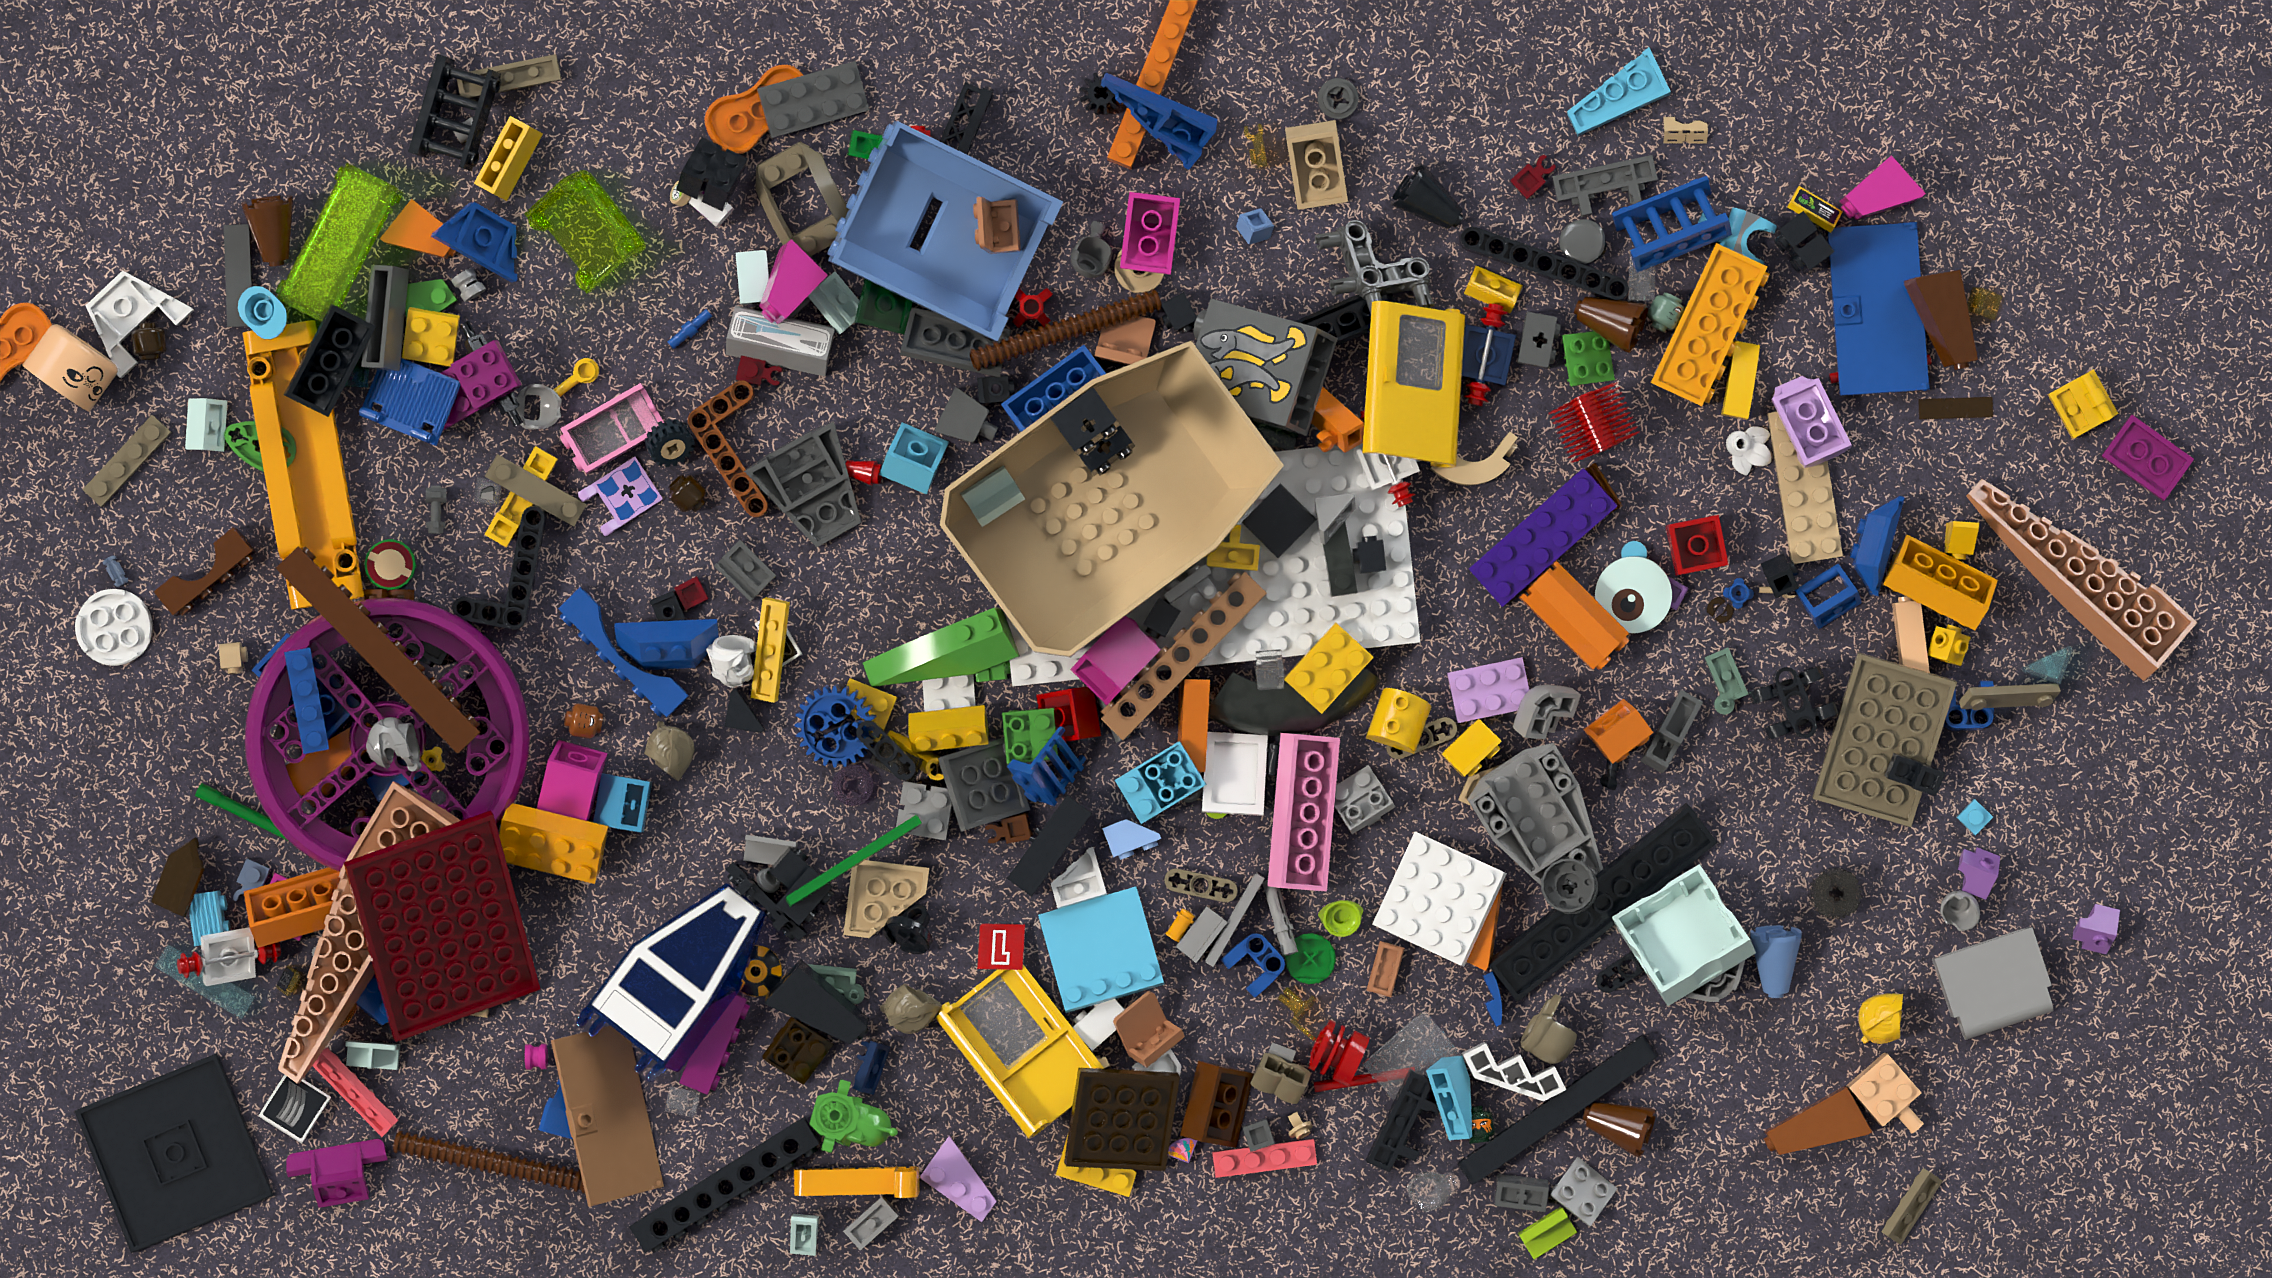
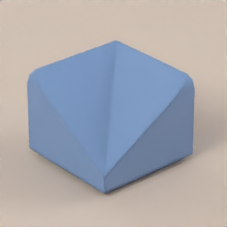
M1260 208L1240 214L1236 227L1250 245L1269 239L1274 225Z

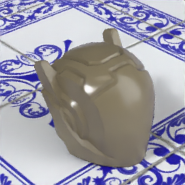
M658 721L657 729L652 732L647 741L644 754L655 760V764L679 781L693 759L694 742L683 730L673 726H664L663 721Z
M904 983L888 996L885 1004L880 1006V1010L885 1012L890 1026H893L902 1033L913 1034L926 1028L941 1009L942 1004L922 990H915Z

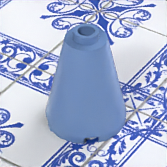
M1780 925L1757 927L1756 932L1750 931V938L1756 952L1754 955L1763 992L1767 993L1768 997L1782 998L1790 989L1802 932L1795 927H1791V931H1785L1783 926Z

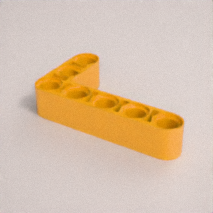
M915 1166L910 1168L884 1167L883 1169L881 1167H860L859 1169L833 1168L832 1170L830 1168L794 1169L795 1196L894 1194L895 1198L918 1197L920 1193L919 1167Z

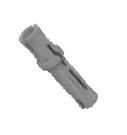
M1268 880L1262 882L1274 922V935H1277L1282 956L1295 954L1298 952L1292 932L1294 928L1293 924L1289 922L1280 888L1267 886Z

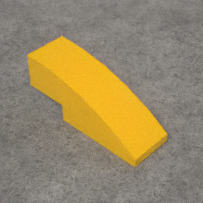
M1734 341L1737 345L1731 357L1721 415L1747 420L1752 402L1760 345Z

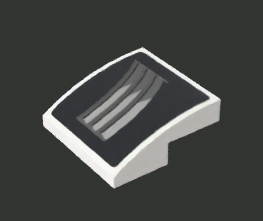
M284 1075L258 1117L302 1144L331 1097L303 1079L297 1084Z

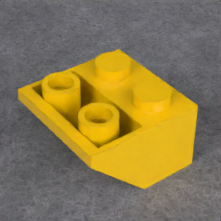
M1477 719L1441 755L1461 776L1465 777L1468 774L1470 777L1482 767L1479 763L1485 757L1488 759L1492 758L1501 749L1498 744L1502 741L1480 719Z

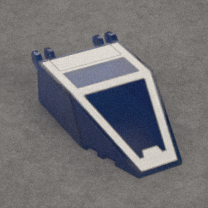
M725 883L632 944L588 1005L581 1011L576 1024L580 1028L584 1027L595 1013L599 1018L589 1028L588 1034L591 1037L596 1035L607 1022L646 1054L640 1058L634 1070L637 1073L642 1072L649 1062L654 1059L657 1064L651 1068L646 1076V1080L649 1082L656 1080L666 1068L679 1072L740 991L745 969L749 966L753 946L758 940L767 913L744 895L741 896L731 885Z

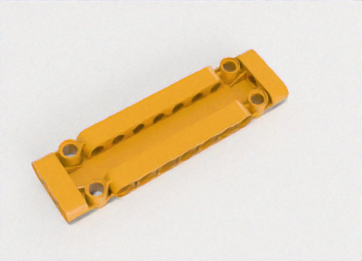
M310 320L286 324L283 332L273 339H263L253 330L244 332L242 335L248 363L247 371L251 380L250 395L279 556L283 561L296 547L299 546L303 549L306 546L316 556L313 561L320 568L325 565L334 574L332 578L334 583L338 587L343 584L353 594L350 597L351 600L364 597L359 558L355 546L357 545V538L334 408L329 417L284 396L289 383L317 332L316 321ZM264 362L267 367L266 372L261 376H257L254 372V367L257 363ZM281 427L288 430L296 442V456L288 468L287 458H290L291 454L288 452V447L283 446V441L289 442L283 436ZM345 554H350L353 559V563L349 568H343L340 564V559ZM286 579L291 610L313 607Z

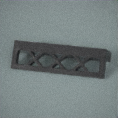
M965 82L940 142L945 144L946 140L957 137L959 142L957 150L968 155L993 97V92ZM967 90L980 94L977 104L970 108H967L964 101ZM961 104H963L965 110L959 112ZM967 113L969 118L967 128L957 132L954 124L956 117ZM953 127L955 133L949 135L950 130ZM964 133L962 139H960L959 135Z

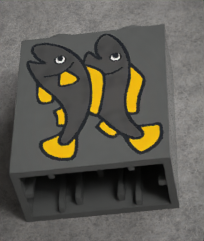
M1210 299L1207 310H1202L1198 314L1194 324V336L1197 339L1196 348L1250 420L1307 436L1338 338L1317 327Z

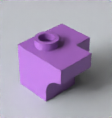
M1976 847L1974 853L1964 849L1960 856L1958 870L1965 875L1962 891L1986 900L1998 877L2000 856Z
M2095 904L2088 918L2079 919L2073 931L2072 939L2082 941V949L2107 954L2117 936L2120 910Z

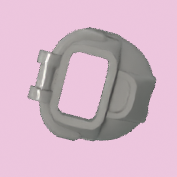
M530 384L524 387L518 397H516L519 403V407L516 410L523 421L521 426L525 429L548 428L561 417L560 406L562 399L553 389L543 384ZM527 395H537L541 398L539 420H526L524 418L525 397Z

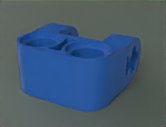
M1979 681L1978 687L1994 686L1993 681ZM1955 690L1944 727L1953 731L1982 730L1992 723L1994 708H1983L1981 710L1961 709L1960 705H1956ZM1954 711L1960 715L1961 721L1959 724H1952L1949 721L1948 716L1950 712ZM1976 711H1981L1986 715L1985 724H1979L1975 721L1974 714Z
M1259 933L1250 934L1220 959L1227 969H1230L1248 953L1263 969L1264 972L1246 987V990L1253 998L1266 989L1284 970L1285 966L1283 957ZM1252 938H1260L1263 941V948L1258 952L1251 951L1249 949V941ZM1277 957L1280 960V967L1276 971L1267 969L1266 961L1268 958Z

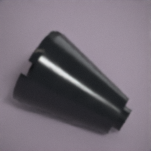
M1418 163L1412 168L1415 173L1411 176L1406 175L1392 196V199L1395 201H1392L1391 205L1445 229L1450 227L1456 228L1463 218L1461 214L1462 208L1426 166Z

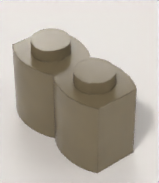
M1264 1053L1250 1084L1262 1092L1275 1094L1285 1102L1297 1104L1307 1087L1311 1072L1298 1064L1287 1063L1277 1055Z

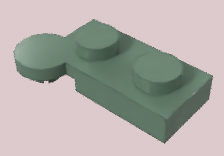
M1727 647L1704 657L1720 694L1714 701V708L1723 715L1733 711L1735 706L1734 700L1748 695L1731 652Z
M808 964L837 991L844 994L851 1003L858 1004L864 999L865 990L861 985L856 984L857 969Z

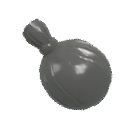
M1093 221L1091 224L1090 236L1081 238L1076 243L1070 256L1071 264L1075 271L1086 278H1097L1104 274L1109 267L1113 254L1110 245L1102 239L1106 225L1097 221Z

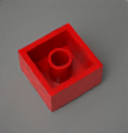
M1719 515L1665 526L1675 576L1729 565Z

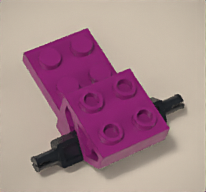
M470 321L463 323L460 327L467 338L464 345L469 354L450 364V368L440 373L458 380L461 384L443 431L493 404H496L502 415H508L513 427L521 425L523 421L516 410L519 407V403L513 392L522 384L498 340H493L487 344L482 334L476 335Z

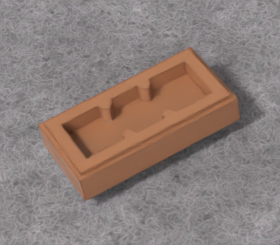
M1382 941L1379 942L1366 991L1388 997L1392 996L1404 947Z

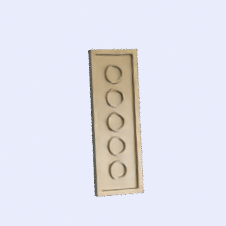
M1778 412L1767 413L1791 561L1793 560L1794 564L1842 557L1828 461L1813 467L1804 468L1798 460L1797 452Z

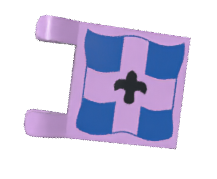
M633 457L578 492V497L582 502L587 501L598 493L614 519L600 527L604 536H608L619 527L663 500L636 457Z

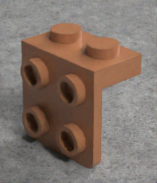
M977 197V203L973 205L974 217L978 219V229H975L976 244H979L981 249L990 254L1020 252L1018 201L1014 199L990 202L984 197Z
M1151 991L1143 994L1113 1020L1128 1055L1146 1068L1185 1037L1182 1029L1166 1019L1155 994Z

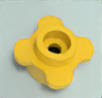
M434 747L432 750L427 751L424 750L421 759L431 771L437 770L440 772L445 768V763L442 762L441 756L443 751L440 747ZM430 758L434 759L433 763L429 762Z

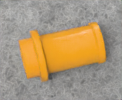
M1184 908L1180 912H1176L1178 916L1165 933L1177 942L1180 941L1190 923H1194L1193 919L1195 916Z

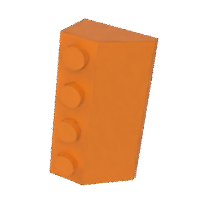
M328 867L244 891L249 927L257 947L323 930L325 928L324 921L326 915L329 914L333 903L331 899L334 889H337L340 881V872Z

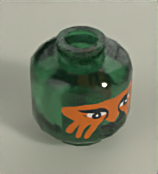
M1483 1106L1471 1107L1472 1137L1465 1140H1469V1144L1488 1142L1489 1137L1495 1134L1493 1114L1490 1111H1483Z

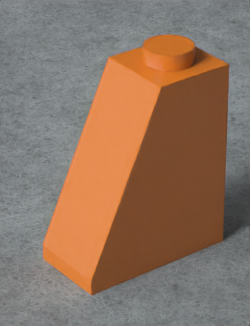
M413 199L408 202L380 238L388 245L445 259L449 255L454 257L457 254V251L431 237L432 233L442 226L443 223Z

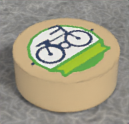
M677 181L671 190L670 201L682 207L689 202L691 197L676 190L679 182Z

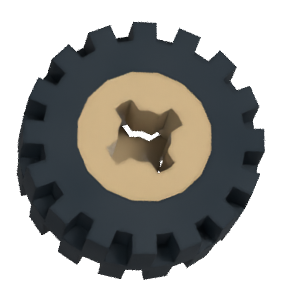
M666 419L665 423L662 421L658 422L659 425L657 427L653 426L651 428L652 432L648 431L646 434L648 438H645L646 447L651 458L659 466L664 464L665 467H670V464L677 466L679 461L683 463L685 461L684 458H689L691 456L690 451L694 450L693 445L695 443L689 429L684 422H679L677 419H674L673 422L671 419Z

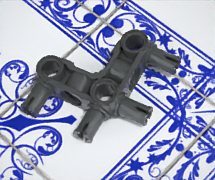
M1352 220L1346 226H1341L1334 232L1315 235V244H1320L1316 246L1318 250L1339 247L1341 249L1349 277L1330 280L1329 287L1332 290L1331 294L1333 296L1350 292L1360 295L1366 300L1370 314L1372 302L1382 301V295L1410 290L1414 292L1419 307L1432 308L1434 306L1428 289L1430 283L1428 273L1430 268L1427 261L1423 258L1415 257L1400 259L1399 262L1383 265L1379 263L1378 260H1375L1371 248L1372 240L1365 224L1361 221ZM1350 234L1355 235L1357 238L1351 237ZM1412 271L1417 272L1419 275L1413 274ZM1364 279L1369 280L1372 284L1367 283Z

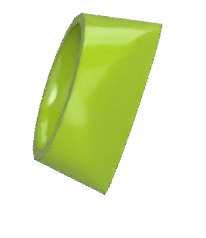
M1339 900L1324 906L1319 911L1318 916L1330 934L1345 937L1353 934L1358 929L1362 919L1363 908L1355 902Z

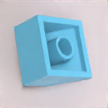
M902 422L886 454L879 475L927 494L949 441Z

